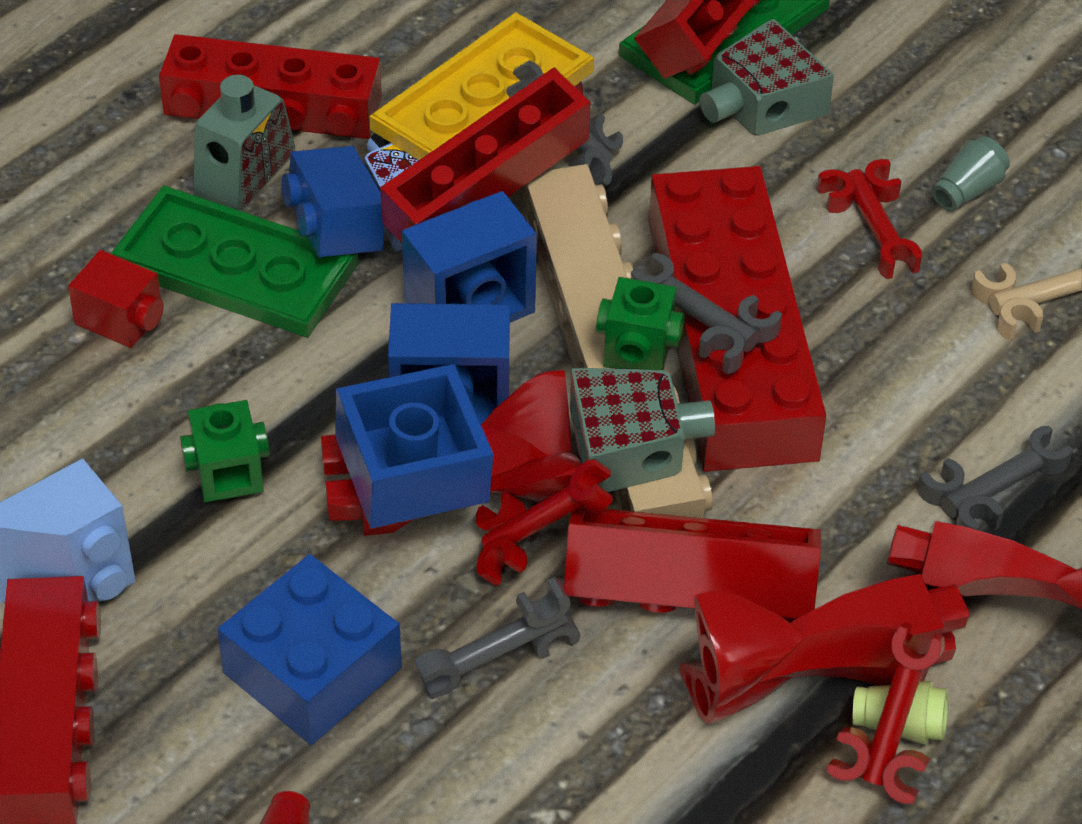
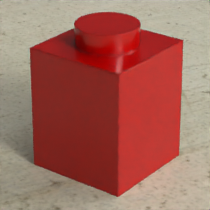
M99 250L68 285L75 325L131 349L146 331H151L156 327L163 313L164 304L161 300L158 274L103 250Z

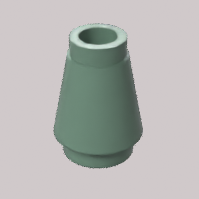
M981 136L977 140L966 141L938 182L932 187L931 193L933 198L943 209L950 212L955 211L959 206L964 205L1004 180L1005 171L1010 166L1007 153L999 143L986 136Z

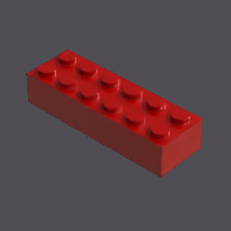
M761 166L652 174L649 209L650 230L655 252L665 255L672 261L674 266L673 276L736 318L740 302L752 295L759 298L756 319H766L775 311L782 313L779 335L772 341L757 343L749 352L744 351L741 367L736 372L726 374L722 371L723 357L727 351L715 350L705 359L699 356L700 338L709 327L675 306L676 312L685 314L677 353L688 403L710 400L714 411V436L696 438L703 471L819 462L827 415Z

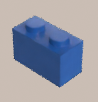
M354 146L290 152L289 174H283L281 181L283 200L287 207L293 208L297 215L300 234L303 237L308 236L318 257L383 250L385 226L382 219L380 191Z

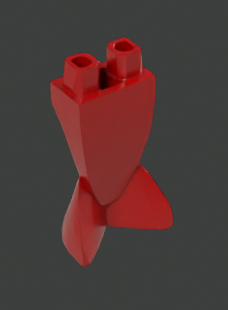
M564 370L544 372L527 380L499 404L481 424L494 454L490 492L502 494L507 491L514 497L541 502L569 486L573 473L581 465L578 457L572 452ZM335 434L321 436L324 476L348 474L349 471ZM352 479L325 481L329 521L362 520L364 536L394 533L412 521L407 520L370 529Z
M935 521L931 525L929 533L897 525V528H895L886 564L918 572L921 574L928 589L955 584L958 586L962 596L998 594L1039 597L1070 604L1082 611V568L1075 569L1016 541L965 526Z
M921 574L890 579L843 594L800 616L791 623L778 614L738 594L713 590L695 594L694 599L702 663H680L678 669L697 714L706 724H711L764 699L792 677H843L870 682L878 686L891 685L898 664L892 652L891 641L894 633L904 622L912 625L907 639L908 647L916 654L927 653L933 637L939 634L944 636L945 647L942 655L934 664L952 660L957 649L952 631L965 628L970 615L957 585L953 584L928 590ZM929 667L923 670L920 682L925 680Z

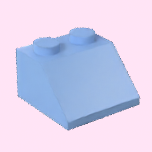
M83 458L0 502V602L5 603L7 579L84 576L88 600L99 602L116 597L124 588L136 582L123 506Z

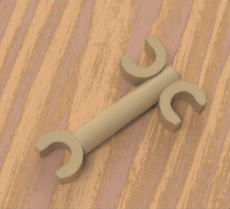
M1002 263L998 271V283L989 281L984 273L978 270L974 272L971 286L975 298L989 304L992 312L997 316L999 315L998 331L1002 337L1009 341L1015 337L1016 320L1026 322L1033 333L1040 331L1043 310L1039 303L1082 291V268L1015 287L1017 279L1015 270L1009 264Z

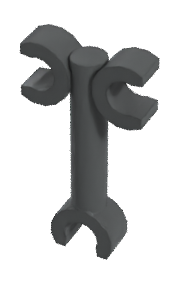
M530 60L515 68L513 74L520 81L507 88L508 96H513L542 76L544 73L541 68ZM600 113L590 119L589 140L577 148L581 154L570 160L569 167L588 164L594 184H602L605 187L612 180V170L609 164L613 158L612 153L622 147L623 135L618 131L606 137L603 132L605 117Z
M654 253L651 256L650 273L654 276H648L636 268L631 271V279L677 287L675 306L709 327L700 338L699 356L705 359L715 350L727 351L723 357L722 371L726 374L736 372L741 367L744 351L749 352L757 343L772 341L779 335L782 322L781 312L775 311L766 319H756L759 298L752 295L740 302L736 318L673 276V263L663 254Z
M1041 426L1030 435L1027 450L963 485L965 477L963 468L956 461L948 458L943 462L941 477L946 483L935 481L925 471L920 474L917 490L919 496L925 502L942 506L944 512L949 517H957L956 525L979 530L980 526L974 519H982L992 529L997 530L1001 526L1004 512L1001 505L990 497L1036 471L1050 475L1063 472L1070 463L1073 449L1067 445L1058 451L1046 450L1045 448L1050 443L1053 429L1049 426Z
M555 577L547 580L549 591L539 600L530 601L525 592L517 595L516 603L524 617L452 652L445 649H434L418 656L414 662L431 699L450 693L459 684L461 675L530 641L538 656L543 659L550 656L548 650L549 643L559 636L566 635L571 644L578 642L580 632L569 612H567L571 604L570 599L559 580Z

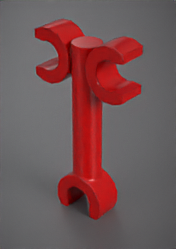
M889 159L873 160L865 168V173L860 169H854L848 173L835 169L821 172L818 175L817 191L819 194L830 192L827 202L829 213L844 212L851 207L853 199L856 202L881 248L878 261L880 274L886 279L893 278L894 260L907 263L912 273H918L922 259V251L919 245L911 240L899 237L880 203L895 201L899 198L901 180L899 178L887 180L889 179L891 167Z
M595 459L587 460L575 470L570 479L569 486L525 510L522 501L507 491L501 494V509L498 514L484 505L478 507L476 524L486 532L482 536L484 548L479 554L476 563L479 576L495 586L501 584V570L504 564H507L519 573L526 568L527 554L524 549L516 545L517 543L581 507H585L591 512H600L607 508L613 502V496L599 487L598 484L611 477V470Z
M906 622L894 633L891 641L892 652L898 664L872 743L862 730L854 727H843L838 733L836 740L854 747L858 755L857 762L849 764L833 758L828 764L826 771L832 777L842 781L853 780L861 776L863 780L869 783L884 786L887 794L895 801L903 804H913L918 797L919 790L903 784L899 779L898 771L902 767H911L914 770L924 772L928 767L930 759L916 750H904L897 754L896 751L923 670L931 667L940 658L945 647L944 636L936 634L929 645V651L925 654H916L908 647L907 639L912 625Z

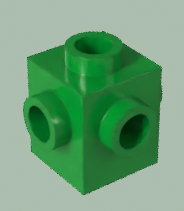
M618 277L612 300L602 298L597 316L596 333L605 334L604 367L640 370L664 369L669 347H679L685 314L675 311L677 287Z
M248 401L218 403L208 407L188 410L191 434L180 436L186 472L198 470L204 503L264 492L260 458L270 457L269 444L264 422H252Z

